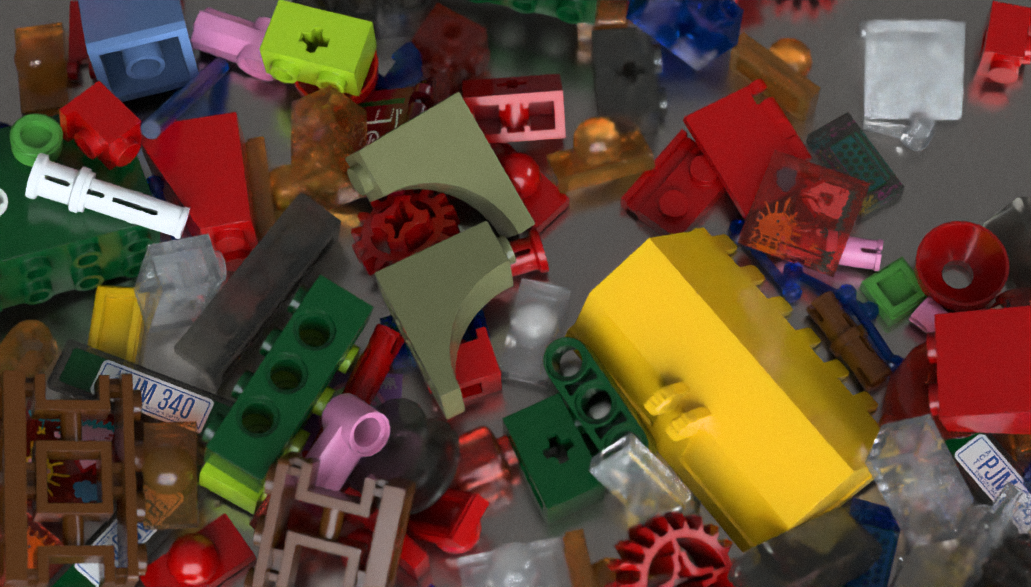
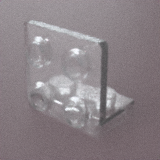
M859 19L858 38L865 40L863 117L871 120H959L962 117L966 21L956 19Z

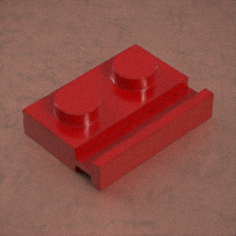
M683 129L680 130L621 197L620 206L625 210H631L638 216V220L660 236L692 231L726 191L697 143L687 136L688 133Z

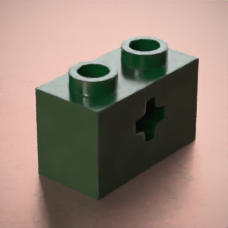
M560 393L502 418L503 435L548 525L604 499V481L610 478L606 464L598 450L589 452L582 438V435L587 432L571 408L566 407ZM557 450L560 456L567 455V461L560 464L556 457L549 456V452Z

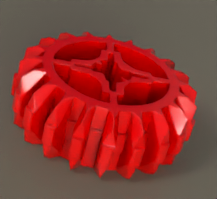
M679 511L666 512L664 516L660 514L650 515L643 520V524L632 525L626 530L629 539L619 540L613 545L621 559L610 560L605 565L611 572L616 574L615 581L607 582L604 587H674V581L681 578H687V580L677 584V587H744L748 583L740 578L736 579L734 569H737L744 561L738 558H729L728 552L734 541H730L727 538L717 540L720 526L712 523L703 525L702 516L696 514L684 516ZM679 546L685 549L693 557L698 567L694 566L690 562V560L687 557L686 551H680Z

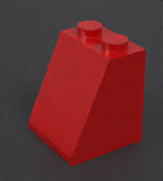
M237 112L141 127V149L154 181L169 203L190 208L185 226L214 269L242 271L250 268L255 263L265 262L251 159Z
M1031 306L934 314L935 332H927L926 335L929 363L937 364V383L929 384V404L932 416L939 415V419L949 432L1031 435Z

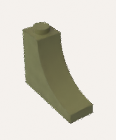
M460 92L435 104L345 158L350 167L347 169L350 182L359 194H366L370 202L402 190H434L457 197L477 209L494 226L500 236L504 235L508 238L518 235L535 225L534 220Z
M487 221L374 273L381 297L446 420L466 411L461 390L456 380V359L461 339L467 327L483 306L499 293L514 285L510 265L516 263L515 254L507 238L504 235L496 238Z

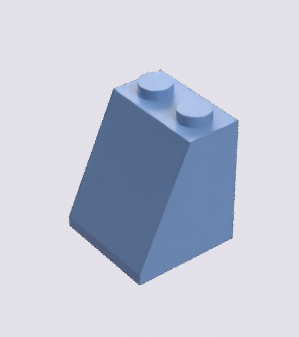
M78 0L86 49L97 81H100L121 102L201 83L180 0Z

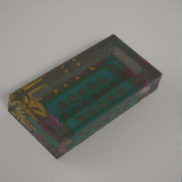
M849 112L807 135V145L837 186L847 192L853 189L857 190L855 192L857 197H853L856 199V202H852L851 205L861 218L903 194L905 187Z

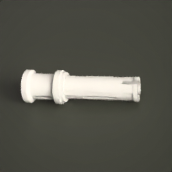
M41 152L38 154L32 167L25 193L26 197L31 199L41 196L66 204L69 211L78 213V211L84 212L85 208L128 223L172 235L177 239H180L190 211L189 207H181L138 191L96 179V173L92 172L91 168L82 167L80 170L49 161V155ZM49 179H52V180H55V181H59V182L68 184L69 186L66 187V186H63V185H60V184H57V183H54V182H51V181H48V180H49ZM91 193L102 195L104 198L93 196ZM118 200L158 214L152 215L115 203V201Z

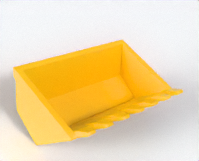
M704 227L689 232L651 237L588 294L575 324L568 329L565 337H571L583 342L596 353L653 435L656 442V450L760 573L905 454L899 446L908 437L896 424L882 428L869 413L879 406L878 403L866 391L853 395L841 381L850 374L848 369L838 359L827 362L821 360L813 351V348L821 342V339L809 327L795 330L784 317L793 311L791 305L782 296L765 297L757 287V285H760L765 280V276L754 265L739 267L729 255L733 254L738 246L728 235L711 236ZM573 350V351L575 352V354H576V355L580 358V360L582 361V356H581L580 351H579V350Z

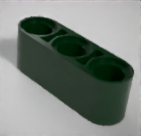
M561 337L552 341L546 348L543 356L545 371L605 460L612 467L627 472H640L647 469L653 463L657 453L653 435L596 353L588 345L571 337ZM570 350H579L582 356L580 370L574 375L564 376L560 369L562 356ZM606 391L612 400L610 412L603 418L594 419L589 412L590 399L596 393ZM636 434L642 443L640 455L631 462H624L618 454V444L624 436Z

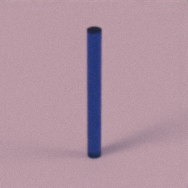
M221 57L214 58L141 124L142 134L148 139H156L227 74L229 71L228 62Z

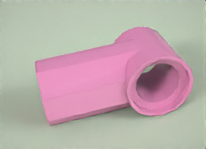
M209 7L199 12L193 24V33L190 40L193 49L235 62L240 69L256 79L263 81L275 80L274 77L266 73L259 50L271 18L259 17L255 22Z
M350 393L340 394L326 405L322 414L324 431L305 457L321 459L315 486L339 491L362 457L372 456L385 446L390 435V424L384 414Z

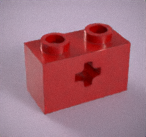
M560 73L462 81L463 99L489 144L566 138L564 98Z

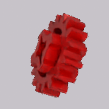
M414 189L406 190L404 195L396 197L388 195V199L384 202L379 200L370 202L373 208L372 212H359L357 218L361 226L351 229V234L355 241L352 244V248L359 263H362L369 276L461 233L458 227L460 220L454 206L449 204L446 195L440 193L435 196L433 190L422 189L419 194Z

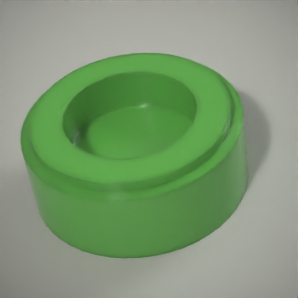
M40 113L27 114L19 118L10 130V145L13 155L19 162L33 167L40 152L48 154L49 161L54 162L63 150V133L59 123L52 117Z

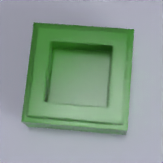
M903 256L861 281L859 287L888 327L913 313L927 298L918 285L915 272Z

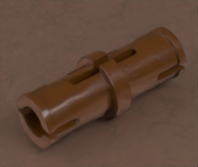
M832 291L820 295L811 302L812 305L806 308V312L818 324L831 343L829 348L837 358L841 356L856 375L865 391H871L887 380V377L893 374L891 368L872 347L873 345L867 339L868 331L862 324L857 326Z

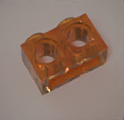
M331 85L291 102V186L328 211L366 196V194H359L350 182L347 174V169L350 167L345 158L367 145V111Z

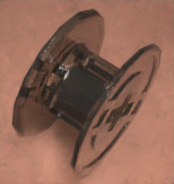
M405 397L389 399L375 407L376 410L384 414L389 420L390 435L385 446L372 456L362 457L348 479L354 490L360 493L363 492L365 478L372 473L381 474L384 478L388 479L398 476L417 481L410 515L418 514L431 507L447 491L457 472L461 454L459 436L450 423L437 417L427 418L418 403Z

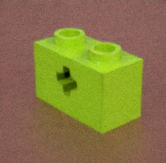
M278 0L259 50L266 73L281 82L296 83L299 81L315 85L322 91L332 95L347 93L359 96L374 57L377 43L373 22L285 0Z

